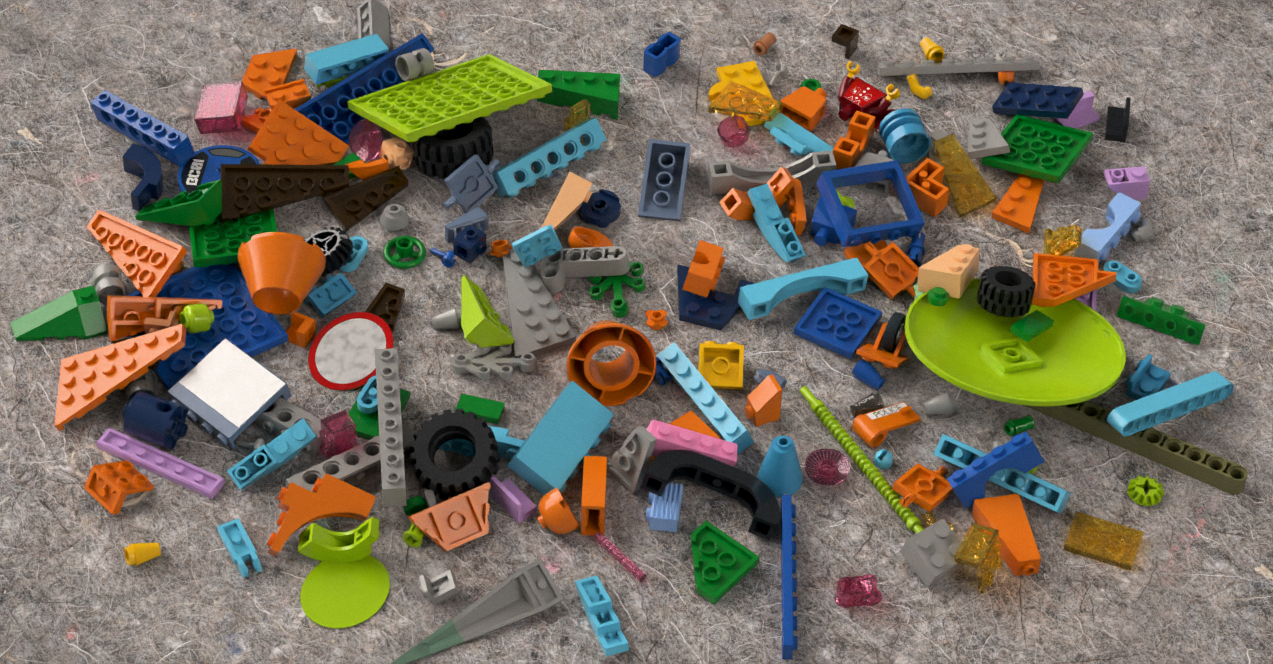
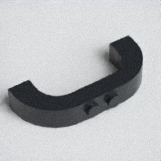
M687 450L664 452L650 463L641 484V489L662 497L665 487L670 482L675 480L691 481L744 504L752 516L748 532L770 540L779 519V504L771 489L757 477L703 454Z

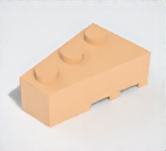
M968 244L958 245L920 266L918 269L917 291L928 292L935 287H941L949 293L950 297L960 298L978 273L980 248H974Z

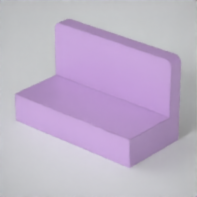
M1091 90L1083 92L1084 95L1068 119L1054 118L1059 125L1079 128L1099 121L1100 116L1092 108L1095 95Z
M495 476L490 478V495L517 523L537 512V506L509 478L503 482H500Z

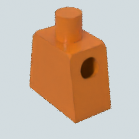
M801 87L780 100L779 112L809 132H812L825 114L827 94L822 88L812 91L807 87Z

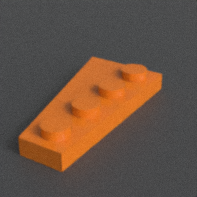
M1019 174L993 210L991 218L1029 234L1045 180Z

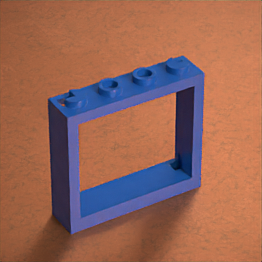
M898 160L825 171L821 173L816 183L842 247L853 245L856 247L868 242L875 244L888 239L892 241L900 237H912L914 234L920 233L925 224ZM891 179L908 220L852 229L835 188Z

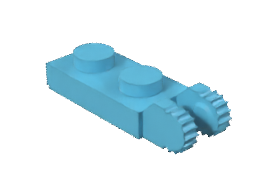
M236 519L217 526V532L234 564H237L243 578L249 576L248 568L244 561L251 559L253 568L257 573L262 571L256 549L240 520Z

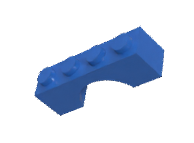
M1024 432L1014 436L1006 444L995 447L986 456L975 459L966 468L955 471L947 480L966 509L973 505L974 499L985 498L986 483L998 470L1015 468L1023 473H1027L1045 461L1028 433Z

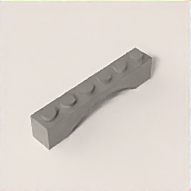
M831 150L811 152L804 158L781 167L787 168L793 178L801 181L802 186L816 185L822 172L836 170V162ZM731 161L709 162L707 181L711 195L727 194L732 188L748 192L751 188L766 184L781 167L756 169L737 165Z

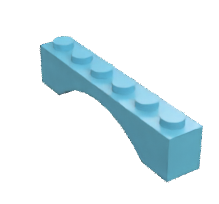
M857 258L843 260L740 287L738 304L748 320L768 316L780 302L799 293L822 291L824 287L844 295L864 291L868 274Z
M675 342L657 355L667 372L698 406L722 439L738 444L737 455L754 443L747 429Z

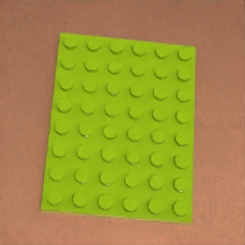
M487 54L347 102L348 108L407 142H415L420 137L435 135L443 129H453L455 125L473 122L475 118L488 117L493 112L508 110L510 106L522 105L534 98H543L545 94L553 91L552 84L491 54Z

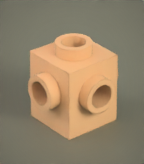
M395 137L383 141L379 157L387 160L389 169L399 166L401 170L410 167L414 151L402 138Z

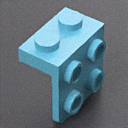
M547 225L512 243V247L524 268L534 265L539 260L554 255L557 251L563 249L552 225Z

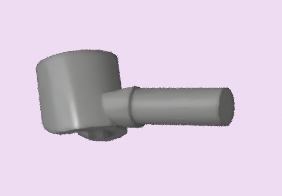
M779 63L774 65L775 73L768 85L770 88H773L779 77L787 75L788 68L786 65L783 66L781 71H779L781 67Z
M257 439L255 442L237 440L236 444L249 447L254 452L265 444V441L263 439Z

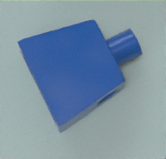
M819 197L812 218L810 234L815 237L814 241L817 245L824 246L827 241L839 244V237L823 199ZM842 205L853 228L857 210Z

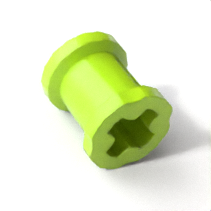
M410 521L411 526L408 531L404 532L402 539L410 547L418 548L422 544L424 533Z

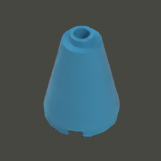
M778 436L773 439L757 474V478L764 482L776 497H782L783 494L789 493L790 495L795 494L801 488L803 482V474L795 443L788 436Z

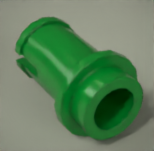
M1030 415L1017 420L1010 419L1004 424L1006 434L1013 437L1020 432L1035 427L1034 420Z

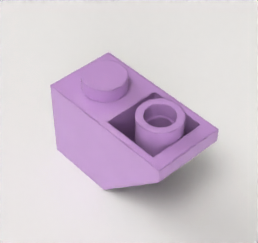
M1145 166L1104 170L1108 187L1118 194L1120 192L1134 200L1147 198L1150 179Z

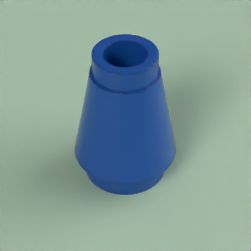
M860 360L852 370L855 379L877 391L885 383V380L869 361Z

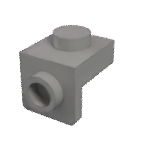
M451 570L430 580L424 574L419 576L421 581L419 588L423 597L429 598L434 604L459 593L455 574Z

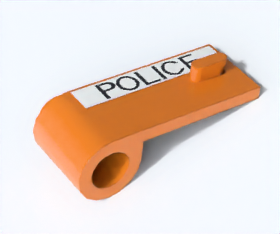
M901 402L858 415L853 421L852 429L867 445L875 448L885 440L889 431L920 422L921 418L911 409V406Z

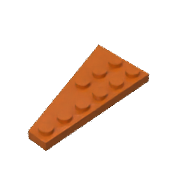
M101 210L96 212L87 225V228L111 255L143 297H156L187 253L183 246Z

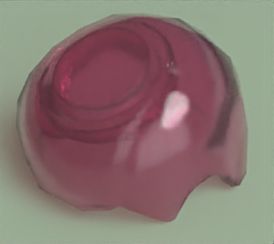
M739 116L727 117L717 127L721 142L731 148L743 145L750 135L745 119Z

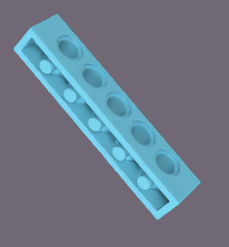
M597 118L585 120L494 171L493 177L499 187L496 190L499 197L508 195V198L519 194V189L522 187L527 189L535 185V180L538 178L545 179L551 176L554 169L561 170L569 165L568 161L572 159L577 161L585 156L584 152L588 150L592 152L601 147L600 143L607 139ZM580 136L583 139V145L580 143ZM564 146L567 148V154L564 152ZM548 155H549L550 158H551V162H550V163H549L548 160H547V156H548ZM531 164H533L535 168L534 172H532L531 170ZM515 173L518 176V181H516L514 178Z
M942 434L933 455L964 469L971 465L975 459L982 458L987 453ZM1015 468L998 470L988 479L1058 513L1063 512L1071 495V492L1028 472L1023 473Z

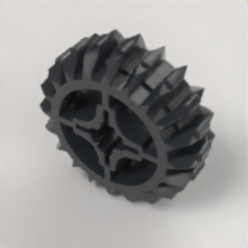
M325 227L322 231L317 230L315 234H310L308 239L303 240L312 246L315 243L323 251L326 258L325 270L322 273L323 277H326L329 273L333 274L336 270H340V267L345 266L346 261L351 259L350 255L354 253L353 242L344 230H341L340 227L336 229L334 227L329 229Z

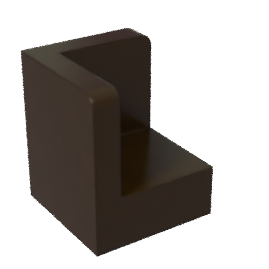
M841 24L832 35V42L846 47V59H850L858 47L859 30Z

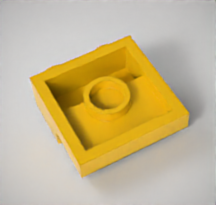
M706 341L700 343L698 371L713 389L742 390L744 345H739L737 342L717 344L714 341Z

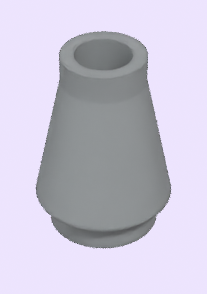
M454 307L441 314L432 316L433 329H460L461 308L456 309Z
M944 393L932 400L923 402L926 415L953 414V411H957V403L953 393Z

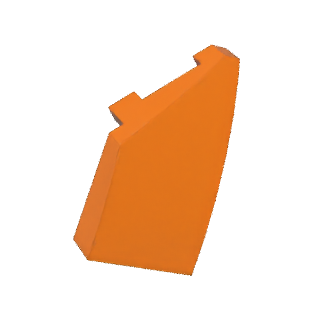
M385 158L366 164L362 159L345 164L349 165L351 173L362 180L389 170L388 162Z

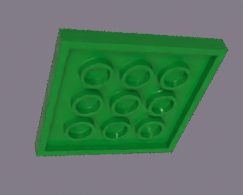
M1016 114L1001 133L1009 145L1010 153L982 157V164L1013 173H1020L1032 178L1047 180L1052 183H1060L1093 140V133Z
M274 209L222 223L220 213L215 218L216 221L209 226H204V224L189 226L194 267L205 268L210 265H229L238 262V250L243 242L247 243L251 240L252 236L260 233L277 232Z

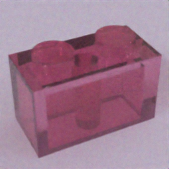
M346 410L321 420L319 435L322 445H320V449L325 458L328 457L330 459L357 445L356 425Z

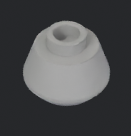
M391 204L385 207L380 217V223L389 231H400L408 225L409 216L401 205Z

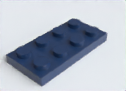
M1012 82L1008 83L993 104L992 109L993 113L1068 119L1084 93L1080 87Z

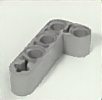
M621 246L564 248L557 251L554 255L543 259L541 276L548 292L558 293L564 288L566 277L623 275L630 270V263L626 249Z

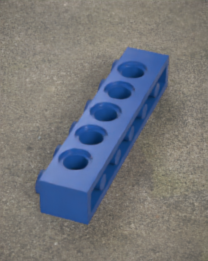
M106 90L90 102L97 120L179 167L195 154L187 135Z

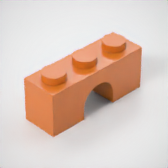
M860 111L855 112L849 122L846 138L840 137L833 148L836 169L855 167L874 135L875 116Z
M702 240L699 241L682 290L706 298L710 290H715L726 258L722 256L723 247Z

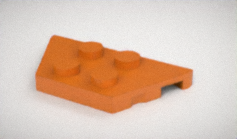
M297 49L253 55L241 82L242 89L253 93L259 99L265 98L267 100L264 89L287 82L297 57Z
M490 482L410 515L408 519L444 552L487 534L489 529L487 516L490 509V504L488 503V493L491 489Z

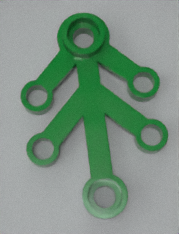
M629 261V271H631L632 275L635 277L641 276L644 273L643 264ZM626 274L608 276L599 286L590 288V297L593 300H600L603 294L613 285L614 300L610 307L613 316L621 318L629 313L628 303L623 299L622 283L639 293L646 288L644 279H634ZM603 276L588 277L591 284H598L602 281Z

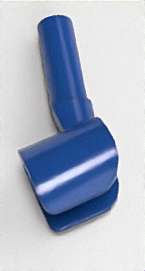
M431 248L430 252L441 257V262L445 267H453L456 262L453 259L455 256L453 251L445 253Z

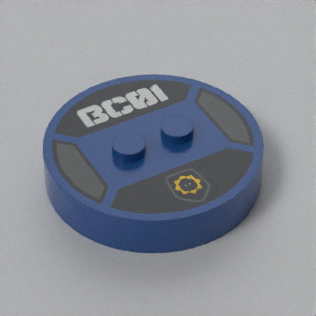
M217 145L196 151L179 168V193L187 190L189 194L198 190V185L221 180V164H260V162L250 152L235 146Z

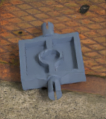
M474 154L443 180L451 193V197L443 203L444 208L449 211L457 203L464 213H467L478 207L498 190L499 187L494 180L493 172L501 166L499 160L494 159L487 166L482 162L479 155Z

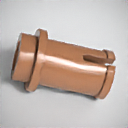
M771 32L766 33L761 40H757L754 43V52L757 55H765L768 49L777 41L776 36Z

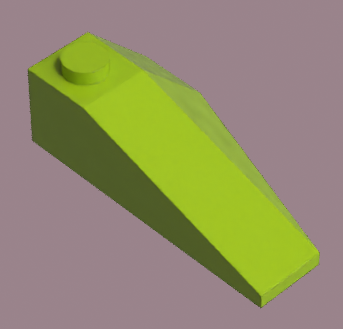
M464 275L461 278V326L465 333L464 338L470 344L476 343L481 348L513 344L515 339L506 324L501 325V322L498 320L501 316L489 305L491 302L481 287Z

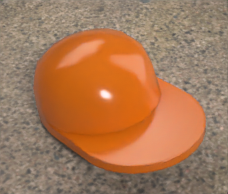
M574 227L568 237L570 248L613 246L612 242L604 234L585 227Z

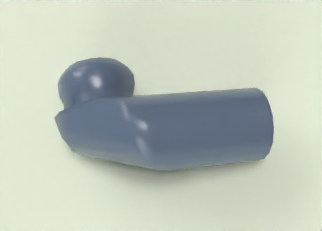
M759 369L755 371L756 374L752 377L753 381L760 384L768 375L773 374L782 389L787 383L785 378L774 371Z

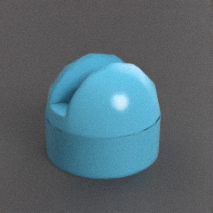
M886 449L877 451L874 458L875 466L879 469H888L892 466V453Z

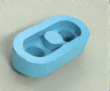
M360 236L350 238L353 242L354 253L350 255L351 259L346 261V265L340 267L341 271L352 272L358 268L368 252V243L365 238Z
M1108 261L1104 264L1103 271L1117 272L1116 281L1112 283L1113 285L1127 293H1136L1140 290L1142 283L1140 275L1118 261Z
M376 376L371 377L357 397V407L362 413L371 414L378 410Z

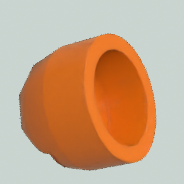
M998 71L999 82L1004 85V81L1012 83L1014 81V71Z

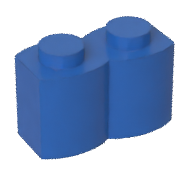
M668 32L660 36L657 42L650 44L644 50L643 71L656 77L661 75L667 66L675 64L680 58L681 38Z

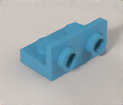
M342 273L335 277L332 274L322 282V286L319 288L314 286L304 300V304L308 305L311 303L323 318L353 298L357 292Z
M1148 354L1144 360L1141 359L1139 361L1136 372L1128 376L1125 383L1128 386L1126 395L1138 400L1160 392L1170 379L1171 373L1151 364L1153 356Z

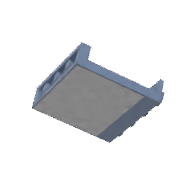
M226 338L168 390L171 402L188 407L186 417L191 422H198L208 435L212 433L224 447L228 445L233 450L236 449L233 440L279 397L287 401L292 396L286 382Z

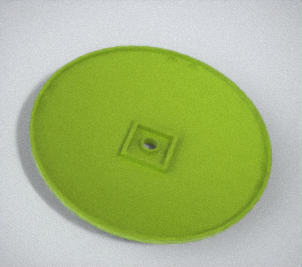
M973 278L960 298L949 297V301L944 306L930 304L927 296L928 292H924L913 301L906 314L904 326L906 339L914 354L924 365L941 378L964 390L1001 402L1028 406H1062L1087 401L1112 388L1120 379L1126 362L1124 344L1117 331L1105 318L1084 303L1072 299L1055 307H1039L1031 304L1030 311L1023 316L1014 318L997 316L981 308V305L977 302L981 278ZM1035 310L1054 320L1051 328L1028 342L1010 332L1011 325Z

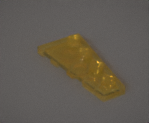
M953 133L935 141L934 148L940 165L944 167V176L959 218L995 202L996 196Z

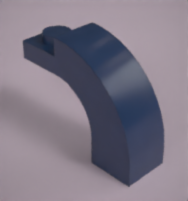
M133 143L122 158L124 172L136 175L142 179L130 194L132 209L141 211L145 204L147 205L150 202L151 198L159 200L164 187L163 175L157 156L147 148Z

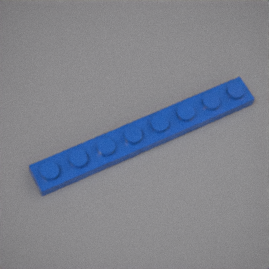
M782 495V659L792 660L793 650H797L798 636H793V631H797V616H793V611H797V597H793V592L797 590V578H792V574H796L797 566L796 559H792V555H796V541H792V536H796V523H792V518H795L796 504H791V495Z

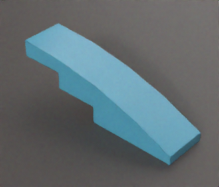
M598 576L575 581V586L588 620L606 657L629 651V644L621 631L620 621L612 609V601Z

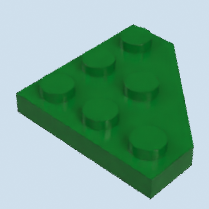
M708 521L703 522L691 533L696 593L715 605L759 564L760 557Z

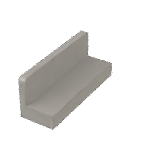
M366 0L357 7L358 39L377 34L390 49L388 8L377 0Z

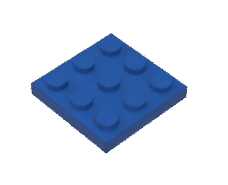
M824 287L794 327L793 334L849 359H853L857 349L863 345L881 320L882 311Z

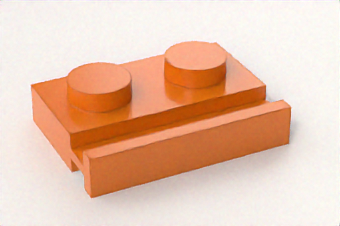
M304 79L264 89L265 97L271 110L279 99L290 107L302 105L311 99V94Z

